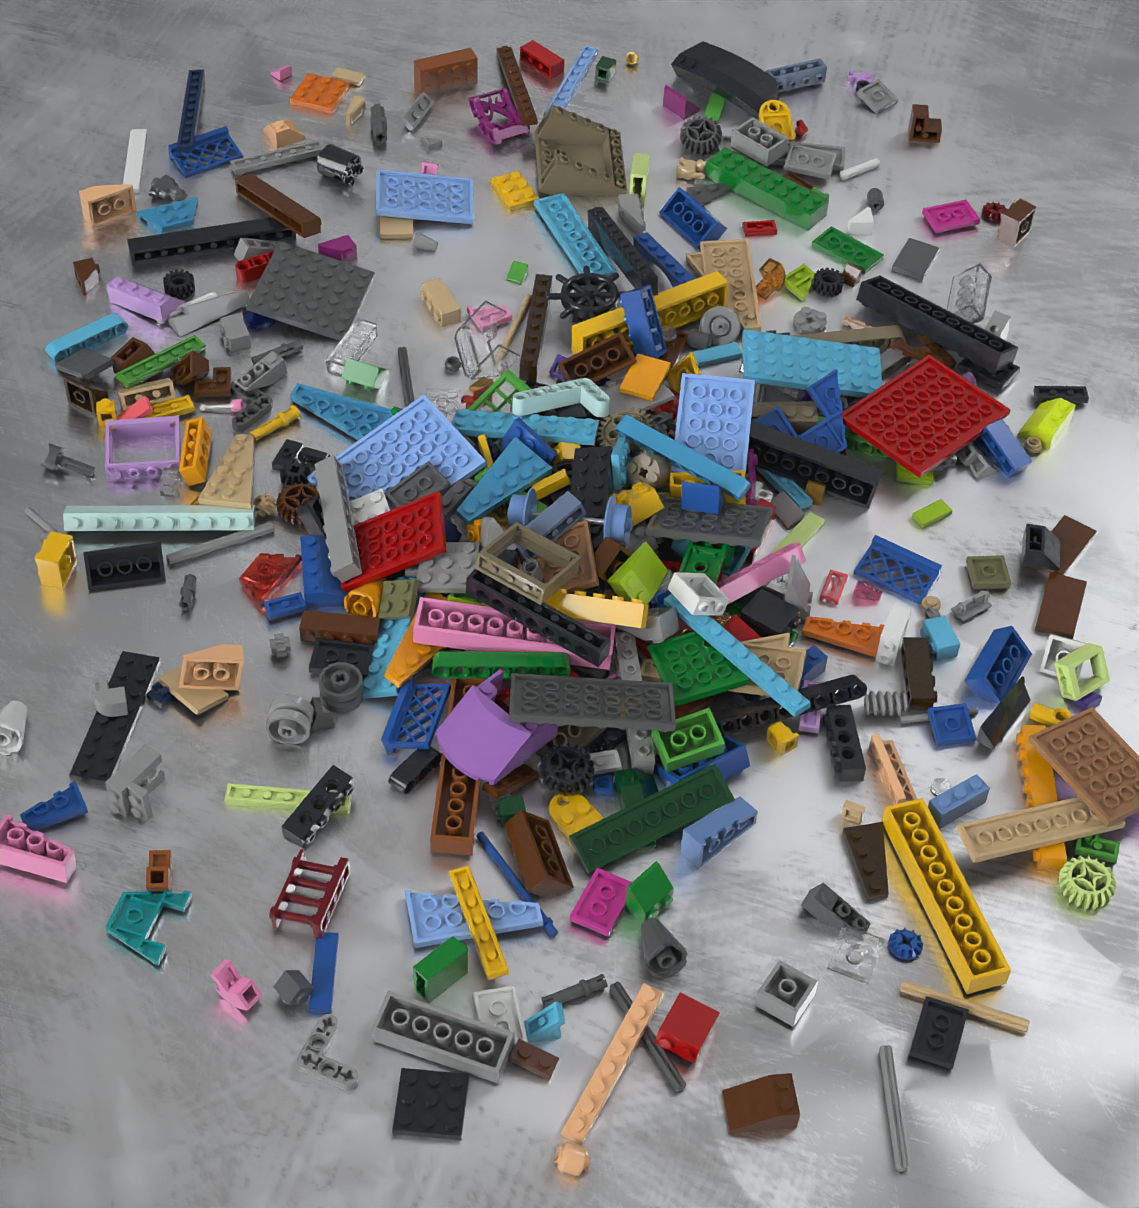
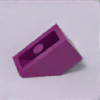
M349 235L319 243L318 253L342 262H349L357 259V246Z

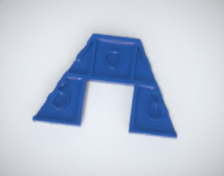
M835 369L806 388L825 419L800 436L796 434L779 406L755 422L840 453L847 448V443L844 435L845 426L843 425L842 418L843 409L838 385V370Z

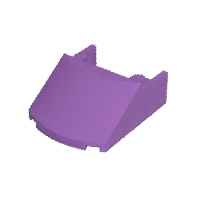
M501 669L477 687L472 685L436 730L435 735L442 753L452 765L477 781L478 779L489 781V785H495L555 738L558 729L556 724L545 723L539 725L530 722L516 723L509 721V714L492 701L502 689L504 672Z

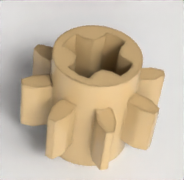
M267 493L264 496L258 495L253 502L255 512L262 517H265L266 514L268 516L272 515L276 510V504L274 503L276 499Z

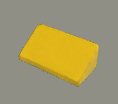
M562 469L531 487L535 489L537 500L571 484L565 469Z

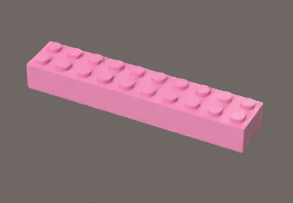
M420 597L413 627V642L478 652H565L570 656V665L610 670L616 625L575 619L611 639L609 655L597 667L491 607Z

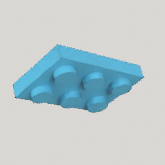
M618 437L611 453L614 490H622L627 480L626 477H628L626 466L631 460H628L630 444L626 443V437Z

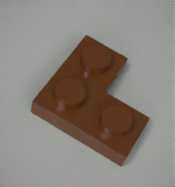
M213 367V380H195V397L231 396V367Z

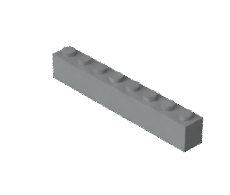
M332 455L315 464L316 472L314 476L318 482L316 488L320 494L319 504L322 507L321 516L325 524L323 529L327 536L325 542L329 548L330 571L334 577H337L343 583L362 574L343 465Z

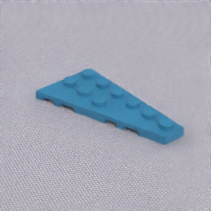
M299 383L296 384L290 394V400L357 440H360L393 417L389 408Z
M514 437L456 510V515L467 525L473 524L474 520L481 519L509 501L513 494H520L551 474L552 467Z

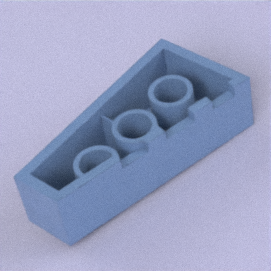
M739 796L735 801L724 805L683 830L680 854L699 869L756 824L758 811Z

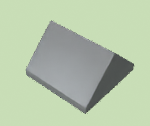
M484 517L482 519L480 545L482 547H486L504 532L492 517ZM513 543L507 549L515 550L517 546Z

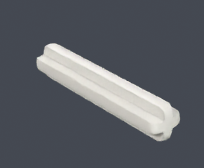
M874 158L841 171L839 177L842 180H846L880 166V161Z

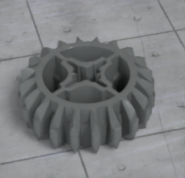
M694 116L692 120L688 118V121L684 122L680 130L681 143L685 149H689V152L694 151L695 154L697 152L701 154L703 152L709 153L710 150L714 151L715 148H718L722 140L721 127L717 121H713V118L708 119L707 116L704 118L701 116L696 118Z

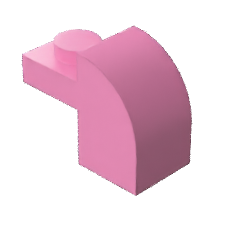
M225 959L210 974L218 986L217 992L236 1008L248 1011L262 996L253 980L241 977L230 960Z

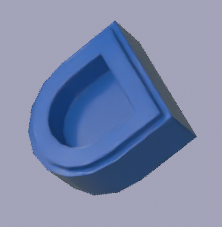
M613 775L597 776L593 780V791L600 796H613Z

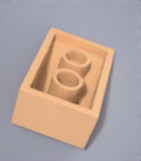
M132 184L92 186L79 191L83 217L91 228L137 212Z
M220 644L183 655L179 688L239 691L244 664L242 645Z

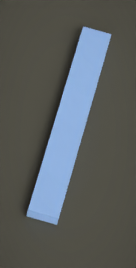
M587 45L583 46L546 108L544 116L551 105L560 106L563 109L567 107L598 54V48Z

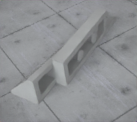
M247 289L182 307L183 315L169 318L168 321L176 334L182 337L247 305L250 297Z
M973 441L955 453L965 466H970L977 479L999 472Z

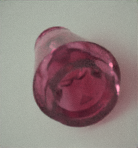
M858 580L853 594L857 598L879 602L883 591L864 580Z

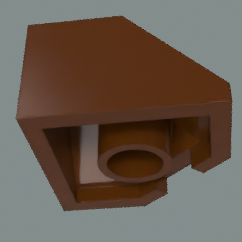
M192 350L170 369V380L172 383L180 385L195 383V380H200L208 375L209 360Z

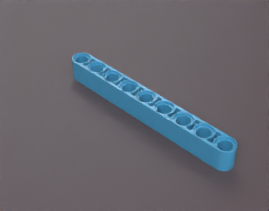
M625 414L614 429L620 436L626 437L630 442L652 454L665 458L670 464L709 485L720 486L723 493L738 501H741L752 486L749 481L629 415Z

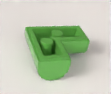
M1100 833L1077 839L1076 855L1084 857L1089 855L1092 859L1098 858V860L1116 864L1120 847L1119 842L1099 838Z

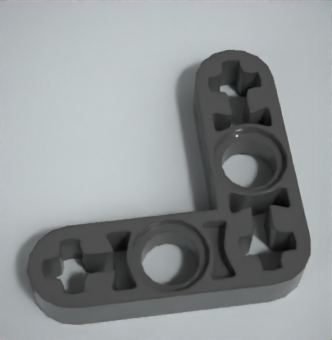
M234 381L231 383L232 394L239 399L242 398L248 404V406L232 418L233 429L242 432L273 409V400L259 389L245 391L236 385ZM251 394L256 395L255 397H252V398L248 397V395H251ZM256 412L257 414L249 415L248 413Z

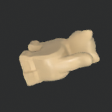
M680 157L676 178L687 180L694 178L704 179L706 162L701 159L695 162L694 160H685Z

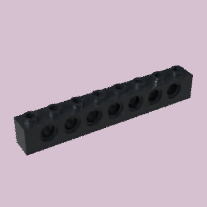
M474 569L466 578V594L589 663L599 667L609 655L611 639L548 604L542 603L540 605L477 569Z

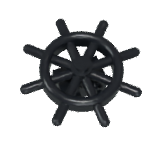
M586 265L583 267V273L574 275L569 279L561 274H557L555 276L556 280L563 283L561 293L546 294V299L561 300L562 306L565 308L560 313L561 319H565L572 314V322H583L617 309L618 299L621 297L620 294L626 291H618L614 283L619 278L618 273H613L611 276L606 277L590 273V268Z

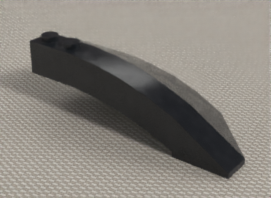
M702 41L679 53L671 63L678 77L718 94L759 119V111L763 103L769 100L779 101L777 81L774 77L740 56ZM775 106L769 107L773 111L777 110Z

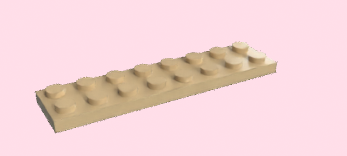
M1075 797L957 825L956 830L973 863L1121 829L1124 828L1126 822L1123 819L1106 827L1080 797Z

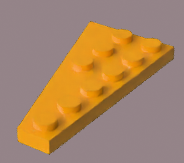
M426 593L424 598L447 601V598L440 593ZM417 612L384 674V677L397 688L404 685L433 659L435 653L442 652L446 648L413 642V627Z

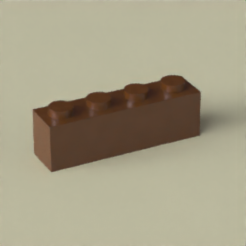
M304 610L299 627L300 640L315 642L316 638L375 645L379 637L381 618Z

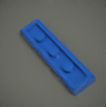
M325 932L322 939L316 938L311 983L314 990L310 994L309 1012L332 1013L339 933Z

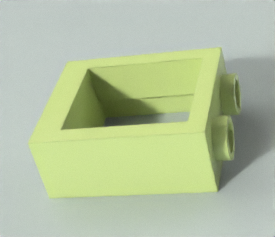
M1087 643L1054 662L1063 698L1077 701L1110 681L1102 646ZM1090 658L1094 676L1078 684L1075 667Z

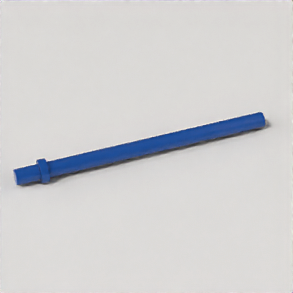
M479 832L476 837L523 900L536 903L484 832ZM540 908L543 919L542 929H546L551 937H555L558 931L553 925V920L547 917Z

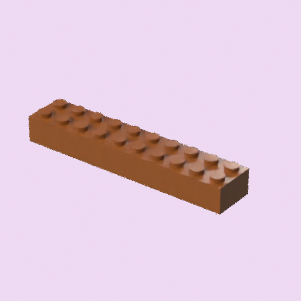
M452 678L447 717L472 685L477 687L486 679ZM443 753L430 836V849L434 853L472 856L482 779L477 781L465 775L452 765Z

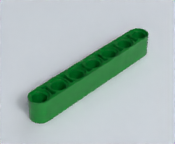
M437 652L433 655L432 674L437 678L488 679L501 669L504 672L503 679H511V673L568 677L570 675V656L565 652Z

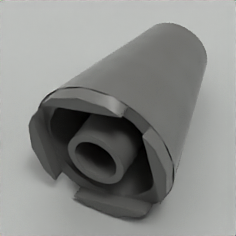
M649 918L645 920L640 929L647 971L651 976L662 978L661 975L665 974L669 976L675 975L687 963L686 956L688 954L685 947L659 919Z

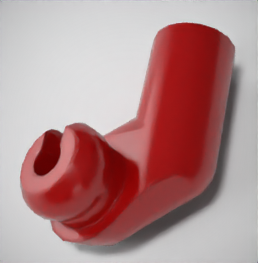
M798 120L796 122L798 130L795 128L794 132L797 137H803L808 132V128L803 120Z

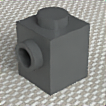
M285 970L273 986L281 996V1000L287 1005H303L308 1001L309 995L314 990V987L299 970Z

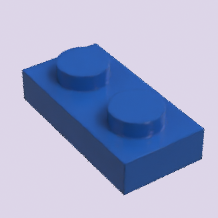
M301 592L264 601V608L269 620L307 610Z

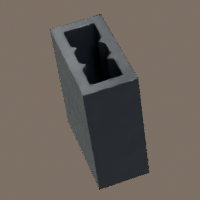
M761 589L741 610L740 619L759 636L768 637L790 633L793 628L796 629L801 621L799 618L801 610Z

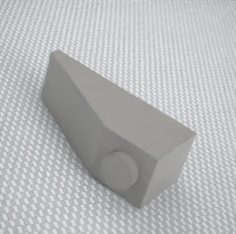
M240 238L234 256L238 261L275 251L279 242Z

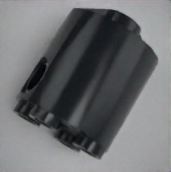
M333 144L325 146L317 157V171L319 174L350 187L355 184L358 175L362 174L364 166L361 165L362 162L359 155Z

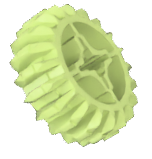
M1081 855L1077 859L1072 857L1070 862L1067 861L1060 870L1058 878L1060 891H1064L1063 897H1070V903L1076 902L1077 907L1084 905L1085 909L1091 906L1094 910L1098 906L1103 907L1105 903L1111 901L1112 896L1116 892L1117 881H1115V874L1111 873V867H1105V862L1099 863L1098 858L1092 860L1089 855L1086 859ZM1098 887H1103V889L1096 891Z

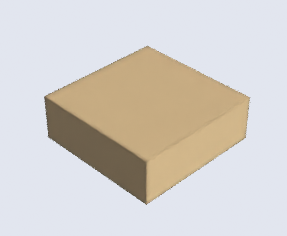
M846 800L841 817L861 824L865 807Z

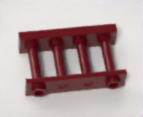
M300 849L297 857H294L292 860L291 871L275 906H272L270 909L269 919L272 921L273 929L278 928L281 919L308 924L313 929L314 937L322 939L349 877V859L340 857L338 864L334 865V867L306 861L304 850ZM303 870L332 875L331 880L327 881V883L300 877ZM296 886L325 891L323 898L314 899L294 895L293 892ZM289 902L318 909L316 915L312 916L285 911Z

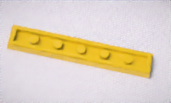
M469 865L449 871L450 880L487 979L492 980L508 975V966Z

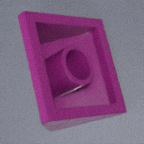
M666 85L664 87L663 106L683 120L701 110V108Z

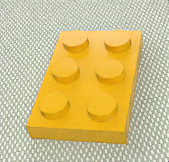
M520 171L490 178L491 186L509 211L534 205V200L539 199Z

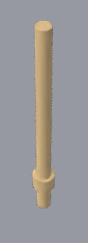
M528 294L503 343L499 345L498 353L494 359L496 363H500L503 357L507 355L509 345L531 303L532 295Z

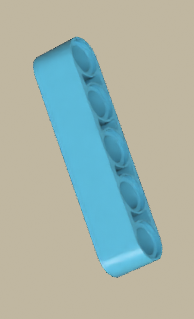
M117 313L109 314L47 344L45 351L58 363L82 348L90 350L124 334L128 329V323Z

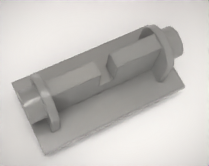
M982 590L966 601L959 602L958 605L951 608V611L964 622L992 606L988 602L990 594L988 591Z

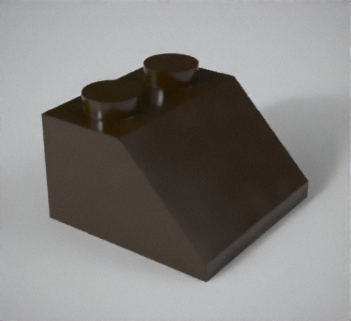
M65 375L63 379L68 403L96 417V402L105 398L109 399L108 392L81 378Z

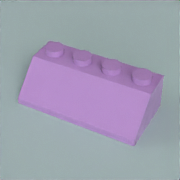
M118 276L106 285L110 302L162 323L170 317L172 312L177 310L179 305L184 303L180 299Z

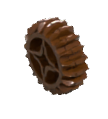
M302 481L301 484L294 483L293 486L288 485L287 489L282 488L281 493H278L276 501L277 512L280 514L281 519H285L286 523L291 522L293 525L299 523L301 526L303 523L295 508L316 494L320 498L316 488L317 485L312 486L310 482L304 484Z

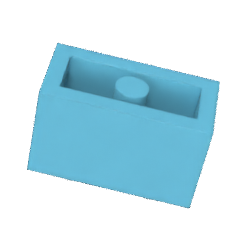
M946 616L924 620L920 629L921 638H927V645L931 646V654H933L935 660L956 657L959 652L960 642Z

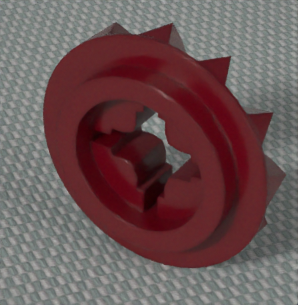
M987 202L982 208V214L990 220L1000 221L1002 212L1006 211L1007 208H1005V205H1000V202Z

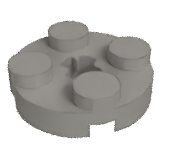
M802 307L801 311L794 315L793 326L796 327V331L800 334L825 332L827 315L824 312L810 309L809 307Z

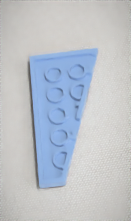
M405 890L415 948L442 944L452 936L458 941L472 938L456 895L445 894L440 896L432 895V892H423L421 894L412 893V890ZM493 898L490 901L482 900L495 934L543 926L539 903L512 901L511 903L499 902V899Z

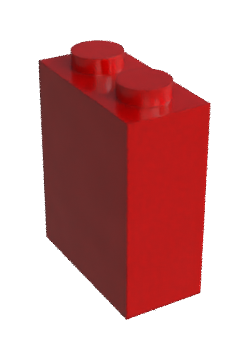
M680 992L659 1028L654 1043L676 1053L683 1059L695 1063L716 1024L720 1012Z

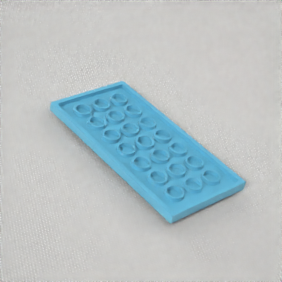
M743 330V379L755 380V383L807 390V387L837 369L840 395L865 398L882 386L880 348L770 332Z

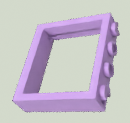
M179 416L106 420L105 468L107 480L181 475L179 472L181 460ZM174 434L175 459L113 464V438Z

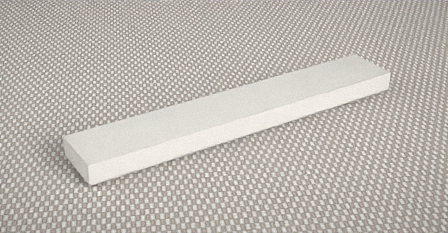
M131 129L123 185L132 184L134 193H139L147 129Z

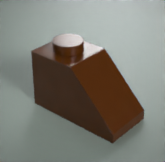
M93 257L73 262L75 276L83 296L87 295L99 281L98 274L101 272L98 263L95 264Z

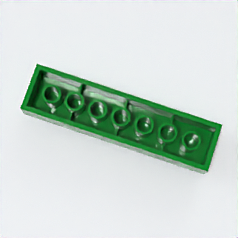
M724 147L706 161V178L732 187L731 191L808 231L827 216L828 199L729 148Z

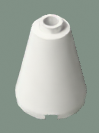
M11 701L0 711V754L10 755L11 752L15 751L18 752L23 745L28 709L20 701Z

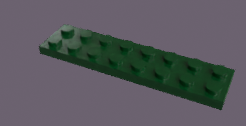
M713 764L570 835L569 839L587 873L590 874L596 868L600 869L716 811L724 805L735 801V798L716 764Z

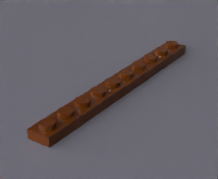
M502 46L497 48V56L522 126L538 125V119L512 47Z

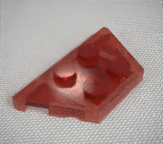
M260 553L239 577L240 584L257 605L263 609L264 601L272 598L300 564L302 556L296 554L295 557H284V554L271 555L269 553Z

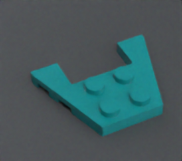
M151 891L123 892L105 926L106 932L159 966L166 952V945L147 939L162 908L168 907L185 912L192 898L191 891H183V893L164 891L163 894H151Z

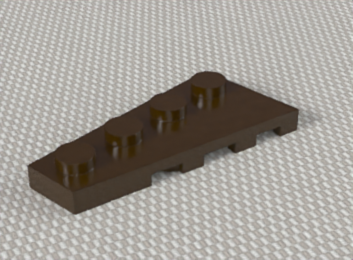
M883 822L843 828L842 834L867 901L888 898L889 889Z

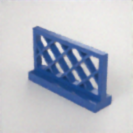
M226 126L197 135L194 151L190 153H178L177 142L168 145L169 158L171 161L174 160L185 178L229 164L231 160L243 158V154L230 137ZM229 142V146H225L222 144ZM215 147V150L211 151L208 148ZM218 149L226 150L225 154L217 152ZM230 151L236 153L237 155L230 156L228 155V153ZM201 152L200 156L194 155L193 153ZM204 153L212 155L211 159L203 157ZM216 156L223 159L220 161L214 160V157ZM181 157H187L185 161L178 159ZM189 159L197 160L196 164L188 162ZM200 161L208 163V165L202 166L199 164ZM188 166L194 169L187 172L185 167Z
M875 535L870 547L856 566L854 574L921 605L923 598L928 595L934 583L941 577L943 565ZM873 551L880 554L881 558L871 560L870 554ZM893 560L897 562L898 566L888 568L886 561ZM883 562L885 569L875 570L873 564ZM868 565L872 569V572L867 573L861 571L862 567ZM910 568L914 571V574L905 575L903 569ZM900 570L901 577L892 578L890 572ZM887 573L889 579L880 580L877 575ZM927 576L931 580L930 582L922 583L920 577ZM917 578L918 584L909 586L907 580ZM904 581L906 587L898 588L895 587L894 583ZM921 589L922 595L919 598L913 595L911 591Z
M409 679L401 686L381 738L387 753H395L396 749H430L451 691L450 684H413L412 680ZM417 691H426V693L416 697ZM438 691H443V693L436 698L433 695ZM429 697L433 699L425 705L421 703ZM419 704L420 708L411 713V708ZM437 704L438 708L430 713L428 709ZM423 712L427 714L419 720L416 719ZM412 719L415 721V723L405 728L407 722ZM431 719L432 724L424 728L422 725ZM420 727L421 731L413 736L410 734L411 731ZM405 735H408V736H409V738L406 739L405 741H403V742H400V741H399L400 738H402L403 736H405ZM424 735L427 736L425 742L416 741Z

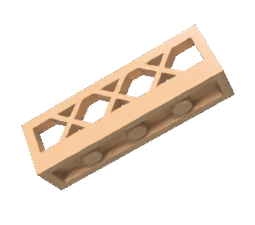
M880 734L872 735L869 749L892 805L904 803L906 800L905 795L910 797L911 801L916 800V794L893 740L882 742ZM888 747L890 748V751H891V754H890L889 756H888L887 751H886V749H885V748H888ZM892 764H894V765H896V766L898 767V769H897L896 772H895V770H894ZM899 780L904 782L905 785L903 786V788L901 787Z

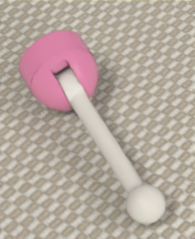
M242 398L233 399L229 405L206 406L202 404L200 405V410L230 408L234 413H239L243 409Z

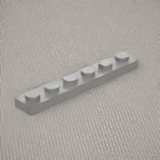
M321 139L231 160L230 166L235 175L318 156L325 146Z

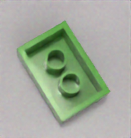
M710 708L676 719L675 731L661 732L659 730H652V739L666 773L724 753L725 742Z

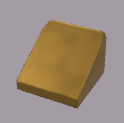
M480 378L470 385L469 389L481 396L494 383V380Z
M811 480L808 481L805 493L813 500L812 504L821 505L826 485Z

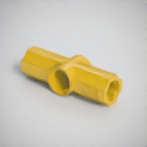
M1035 702L1028 718L1050 727L1072 716L1064 708L1054 710Z

